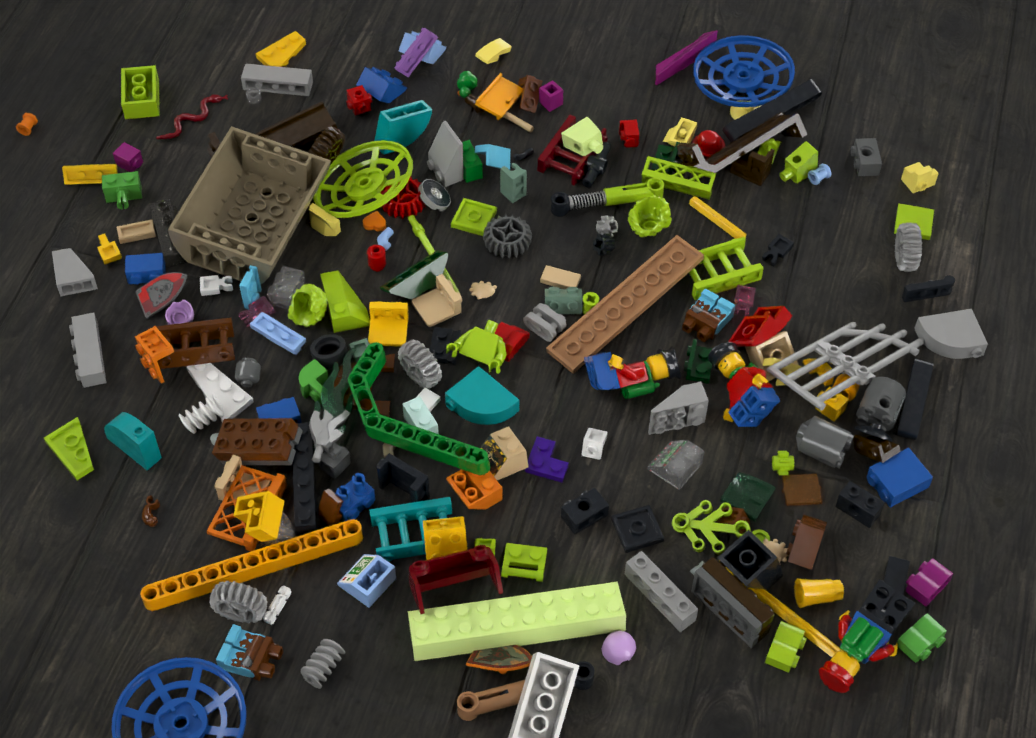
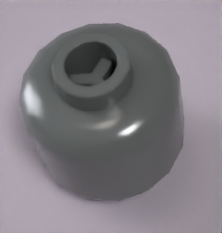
M242 358L236 364L235 380L241 383L242 387H252L253 384L258 383L260 380L261 365L257 363L256 359Z

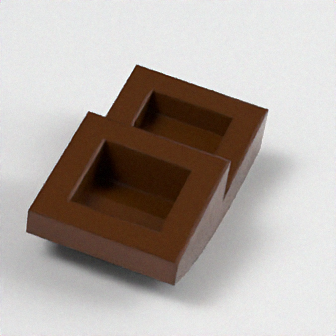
M330 489L323 492L319 505V519L328 527L340 522L342 514L339 511L343 500Z

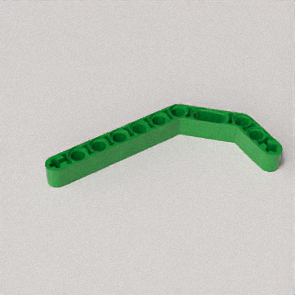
M377 342L369 344L348 377V383L367 435L372 439L477 475L488 473L490 462L488 453L485 450L379 414L370 388L387 360L382 344ZM366 398L371 401L373 406L371 410L364 411L361 409L359 403L362 399Z

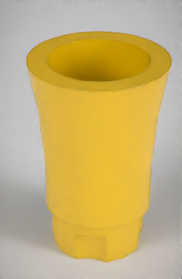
M797 578L794 584V595L798 607L802 608L814 604L842 600L844 587L841 580Z

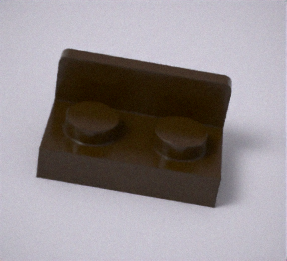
M854 435L853 438L854 449L857 453L881 463L901 452L898 444L873 435L867 438Z

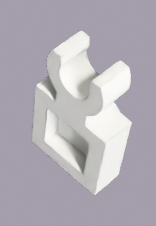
M218 275L200 277L201 296L220 294L222 289L232 291V284H227L233 282L232 276H225L222 279H219Z

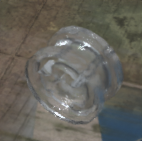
M251 88L246 92L247 101L250 104H258L262 101L259 89Z

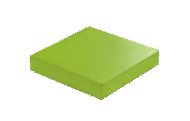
M463 198L451 222V227L483 236L487 222L492 221L497 212V207Z
M898 203L894 234L897 233L900 224L916 223L920 227L922 239L930 240L934 210Z

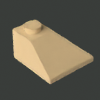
M787 331L777 333L762 344L745 346L750 362L766 371V379L768 381L776 377L766 370L768 367L763 366L764 358L782 360L794 353Z

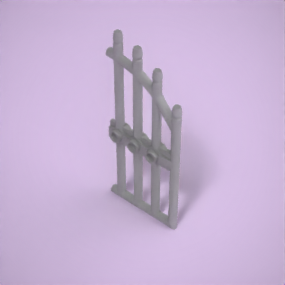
M850 322L771 365L766 370L822 411L826 407V404L823 403L824 401L855 383L867 385L876 377L873 375L874 372L907 353L916 356L920 351L917 348L923 345L925 340L918 338L908 344L900 340L906 336V330H900L890 336L879 333L886 328L885 324H879L870 330H855L856 323ZM840 336L855 337L839 347L829 344V342ZM869 338L881 341L854 357L844 354V352ZM891 344L901 348L868 368L858 364ZM813 351L821 355L818 359L787 376L780 371V369ZM826 362L836 366L803 386L794 381ZM840 373L850 376L849 379L817 397L808 392Z

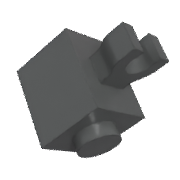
M329 441L324 446L325 452L321 456L319 465L322 471L336 479L351 464L350 452L346 447Z

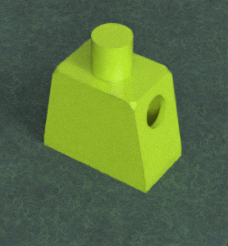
M807 141L804 142L785 159V170L779 173L780 178L784 182L791 179L795 183L808 178V172L818 168V151Z

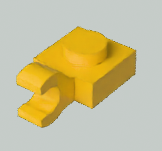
M105 233L99 235L98 238L101 246L97 247L104 264L122 259L115 241L109 243Z

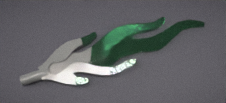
M356 348L349 350L343 359V374L340 383L334 388V381L339 372L338 363L335 362L333 372L322 386V420L319 418L321 409L319 401H316L314 404L309 427L314 441V448H316L312 461L315 463L320 462L322 453L325 451L324 446L329 441L332 443L336 442L346 429L345 425L339 429L336 428L346 421L352 410L353 395L349 396L346 408L343 407V400L346 391L350 387L348 383V377L352 372L350 360Z

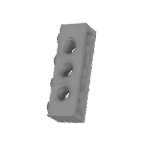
M642 551L626 562L625 575L679 632H682L696 621L698 608Z

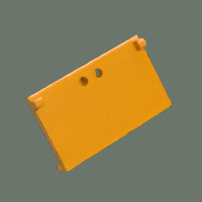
M500 73L476 100L475 105L495 115L496 119L499 120L521 96L524 88L505 79Z

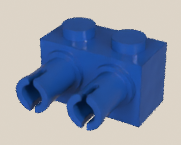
M356 473L355 476H352V480L345 486H340V489L337 488L335 493L343 500L339 511L342 514L340 519L342 522L351 519L355 520L361 511L371 507L375 501L374 489L365 482V476L361 473Z

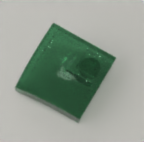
M739 472L722 495L720 501L722 503H729L731 507L744 509L748 518L756 521L776 487L756 477Z

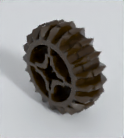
M332 126L326 128L315 140L309 153L331 160V165L343 149L345 134Z

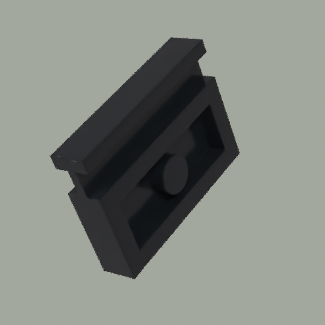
M434 327L429 351L433 353L437 363L447 364V362H452L456 365L457 356L452 357L453 351L446 353V346L454 343L461 337V330L453 331V329Z

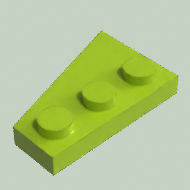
M78 417L44 437L46 444L76 480L94 470Z

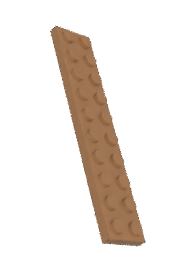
M676 235L546 347L547 353L574 374L585 364L584 357L597 354L703 261L704 255Z

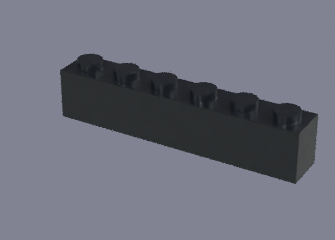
M309 422L296 423L302 429L299 444L294 445L293 448L296 451L293 459L294 522L297 537L317 530L315 462L312 461L314 441L311 436Z

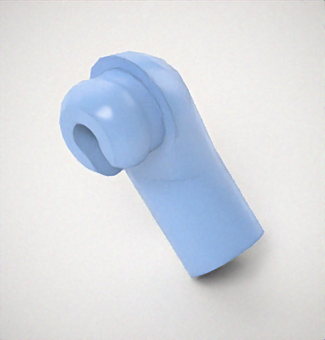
M387 227L377 238L378 245L383 246L385 251L391 247L388 239L394 234L390 227Z

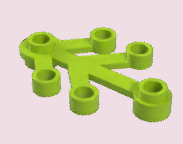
M703 500L698 507L688 514L678 513L673 517L672 526L674 530L679 533H685L692 542L693 549L696 552H702L705 549V543L696 536L692 529L701 530L717 555H721L726 548L724 543L719 541L712 531L732 533L738 538L743 535L739 533L740 529L744 528L746 531L749 530L751 532L749 524L744 520L737 521L734 525L715 523L722 516H730L732 514V507L726 502L722 503L716 511L701 521L694 519L702 513L709 514L713 509L711 502L708 500ZM709 505V508L704 510L703 506ZM729 507V510L727 512H723V508ZM681 521L686 522L684 526L679 525ZM697 543H702L700 548L695 547ZM721 545L722 549L716 550V546Z

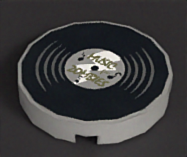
M426 179L419 185L420 197L431 209L443 211L450 205L451 200L447 190L437 181Z

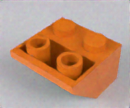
M461 469L446 478L468 509L486 510L502 501V486L490 471L485 475H477Z

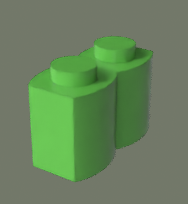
M927 613L898 639L897 644L915 663L920 659L924 661L931 654L930 650L933 647L939 648L945 642L946 638L944 636L947 630Z

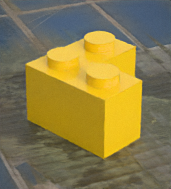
M269 491L237 497L233 516L246 523L245 533L261 542L275 540L278 537L284 500Z

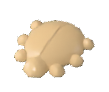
M480 281L479 283H472L469 291H473L471 293L472 296L476 295L477 299L492 296L497 286H492L490 282L484 283V281Z
M773 539V541L763 540V544L778 557L779 563L787 561L786 557L789 555H786L788 548H784L786 545L784 542L779 544L777 539Z

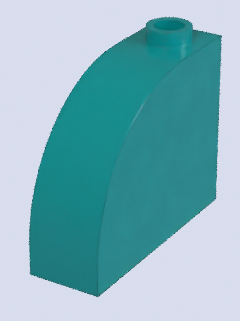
M423 100L381 111L374 141H393L407 147L427 127L432 109ZM379 150L383 155L395 152L393 150Z
M479 366L445 392L447 408L455 411L459 416L472 423L481 425L497 424L510 419L519 412L520 400Z
M121 412L104 427L107 439L144 469L149 470L162 458L154 431L131 414Z

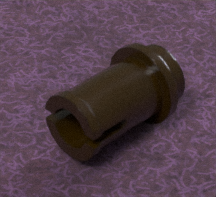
M469 94V97L467 96L465 99V103L473 107L478 113L484 112V109L475 105L478 98L473 94Z

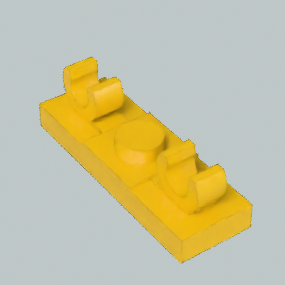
M117 164L62 167L65 185L102 183V175L118 174Z

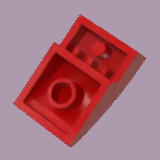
M785 306L758 307L753 316L744 317L728 342L736 343L737 347L762 344L780 332L789 322L792 314Z

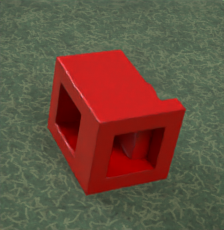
M622 120L619 123L620 140L624 141V147H638L639 145L637 120Z

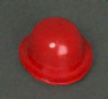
M712 130L702 131L692 140V143L698 144L705 157H710L725 147L724 140Z

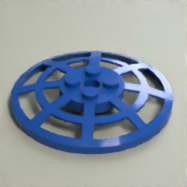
M731 36L709 44L698 54L694 63L693 76L698 88L716 102L734 107H756L764 105L790 89L795 77V66L789 53L770 40L755 36ZM749 44L760 46L761 48L757 54L736 52L734 45ZM728 46L730 54L719 58L715 62L707 58L715 50ZM768 49L779 55L785 63L776 67L769 59L763 56ZM739 58H752L753 61H739ZM732 59L733 63L729 64L726 68L720 66L723 62ZM761 61L764 64H766L770 69L763 71V69L758 64ZM702 62L710 66L709 80L699 79L698 71ZM788 68L789 81L787 86L777 85L779 72ZM715 70L723 74V79H713ZM774 76L772 84L763 83L764 77ZM703 85L711 86L718 94L722 95L723 97L714 95L713 93L708 91ZM717 85H726L730 90L725 93ZM758 88L768 89L759 95H755L753 92ZM773 90L780 91L774 96H771L763 100H759L760 98L770 94ZM736 92L747 93L748 97H737L734 95Z
M188 657L162 661L138 674L121 693L112 717L113 738H121L120 724L123 715L135 719V738H142V721L154 724L156 735L150 738H203L205 734L217 736L216 738H242L246 726L244 696L234 678L222 667L212 662ZM175 668H194L191 681H175L163 685L158 674ZM202 670L219 676L230 688L219 696L211 687L200 683ZM150 679L156 690L144 700L139 710L126 707L133 693ZM188 688L186 697L171 699L168 694L171 690ZM197 690L209 695L213 701L203 707L195 700ZM233 696H236L240 708L239 728L227 727L228 716L224 703ZM160 697L164 705L158 710L156 715L146 713L149 706ZM219 708L221 715L220 727L209 726L207 715ZM184 719L187 721L184 727H175L178 720Z

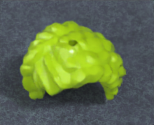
M655 195L636 201V205L628 214V222L632 231H635V234L640 237L655 236L658 232H661L662 228L669 227L672 220L669 203L666 202L665 198H657Z
M305 284L300 289H296L295 294L292 295L288 318L295 325H304L306 328L311 325L314 326L318 321L322 320L327 311L328 300L326 293L314 284Z

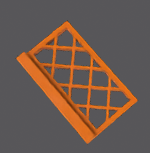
M241 465L207 530V534L245 546V549L248 551H254L259 540L247 533L244 534L242 539L235 537L233 532L242 528L245 530L246 523L241 521V524L230 527L228 520L236 517L233 516L234 513L225 516L224 510L232 505L236 506L237 499L233 498L235 491L243 489L245 495H250L245 487L256 484L259 490L250 494L269 491L281 498L287 487L285 475L277 473L274 476ZM244 473L250 474L254 478L244 483L241 480ZM263 480L272 481L270 486L263 489L259 485V482ZM223 522L228 527V529L223 531L214 530L216 525Z

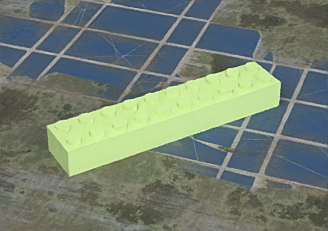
M618 582L424 609V614H420L419 610L408 611L414 661L468 654L476 650L510 645L523 646L606 634L620 630L626 631V612Z

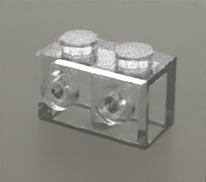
M282 266L280 272L276 273L273 285L269 286L267 291L270 305L289 310L292 295L295 294L296 289H300L305 284L304 271Z

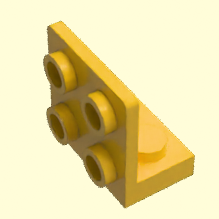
M463 516L423 521L426 560L467 550Z

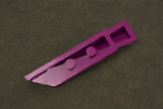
M718 31L704 33L695 42L657 64L655 84H660L694 63L698 54L706 46L717 40Z

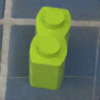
M781 621L765 663L788 673L791 667L796 668L800 658L796 653L798 649L803 650L807 638L803 637L805 630Z

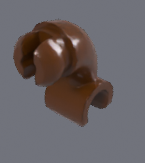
M152 495L146 498L147 504L142 511V520L150 527H154L158 522L157 517L153 516L151 510H157L160 507L158 499L152 503Z

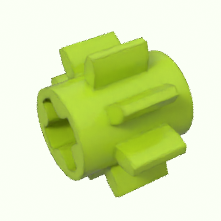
M778 451L777 456H772L773 471H777L779 475H788V471L794 470V456L789 455L787 451Z

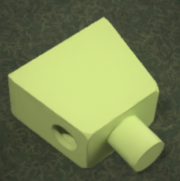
M585 117L561 133L564 147L582 156H586L592 151L598 154L603 150L601 131L588 117Z

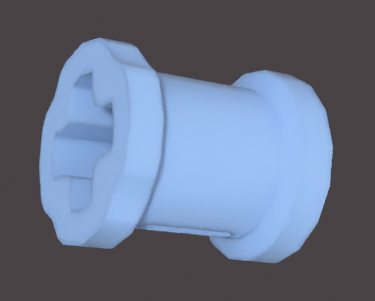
M823 163L819 165V168L808 172V178L814 185H818L824 178L831 177L829 166Z

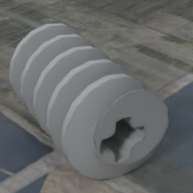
M323 639L320 642L321 646H318L315 649L316 652L312 653L311 659L306 661V666L301 668L303 678L318 689L322 687L319 680L323 682L327 680L323 674L331 675L332 673L328 667L336 668L337 665L333 660L341 661L342 658L338 653L345 654L344 649L330 639Z

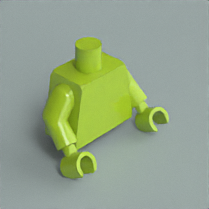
M491 320L487 321L484 330L474 327L459 337L454 343L446 346V353L453 351L452 357H456L457 351H459L460 354L488 365L489 372L496 368L497 374L500 373V366L507 356L503 338L495 334L498 323Z

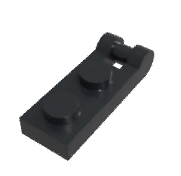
M947 275L941 280H930L923 283L905 285L902 299L904 302L950 295L955 278Z

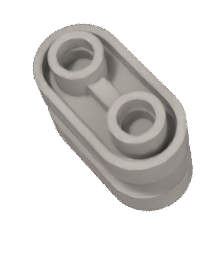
M539 303L533 309V312H529L523 318L527 328L548 342L557 336V332L560 333L567 326L563 315L556 313L548 305Z

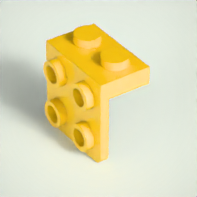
M370 302L369 344L377 342L382 344V346H402L406 343L409 318L408 303Z

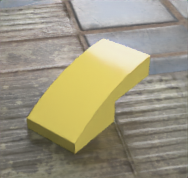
M499 38L485 45L475 56L486 64L498 61L499 55L510 52L512 46Z

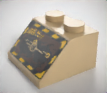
M509 426L491 433L481 449L488 453L489 471L496 480L528 468L526 449Z

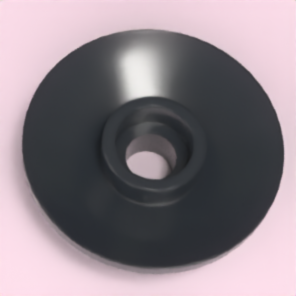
M871 422L870 426H854V429L892 442L891 437L881 430V425Z

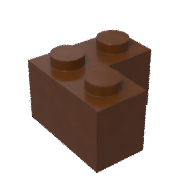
M803 515L801 520L797 519L792 533L793 536H796L794 544L789 543L786 555H789L788 562L812 570L827 522L807 515Z

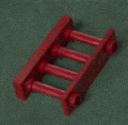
M569 115L539 156L537 171L544 173L547 168H555L572 175L571 185L575 186L578 180H581L584 176L589 156L594 155L595 152L592 151L588 155L580 157L561 149L563 147L561 133L576 124V117ZM603 128L601 131L603 142L608 140L606 128ZM556 156H561L579 164L574 169L553 159Z

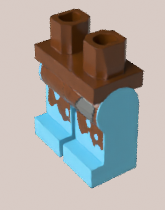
M705 288L700 298L686 312L682 330L686 333H691L692 330L697 331V338L702 342L707 341L709 338L713 340L716 334L733 318L736 305L722 297L719 299L717 294Z
M233 624L225 639L226 643H223L216 658L218 666L227 672L253 677V679L260 681L261 677L272 678L275 672V665L268 663L270 658L280 660L283 655V648L275 644L272 637L254 634L242 630L241 626Z

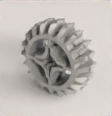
M902 223L899 225L894 245L895 258L900 271L912 272L918 269L921 262V230L916 223Z
M414 339L404 343L399 348L398 359L400 364L416 384L427 389L438 384L442 378V370L433 353L429 351V348H426L423 343Z
M225 581L215 585L211 592L209 603L214 612L219 613L221 617L249 624L250 622L256 623L262 620L268 602L266 600L267 597L262 592L257 591V588H252L250 585L237 583L236 581Z

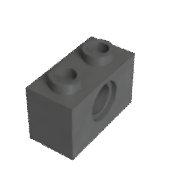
M876 138L855 139L854 146H851V156H854L853 165L854 169H857L858 176H879L882 161Z

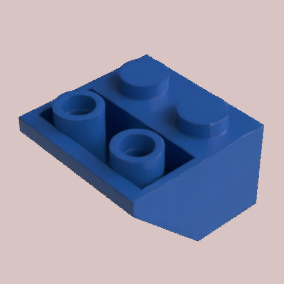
M365 67L356 84L357 86L363 85L367 93L386 103L392 102L407 89L406 86L402 85L403 81L396 77L392 78L388 71L379 70L375 67H372V69Z

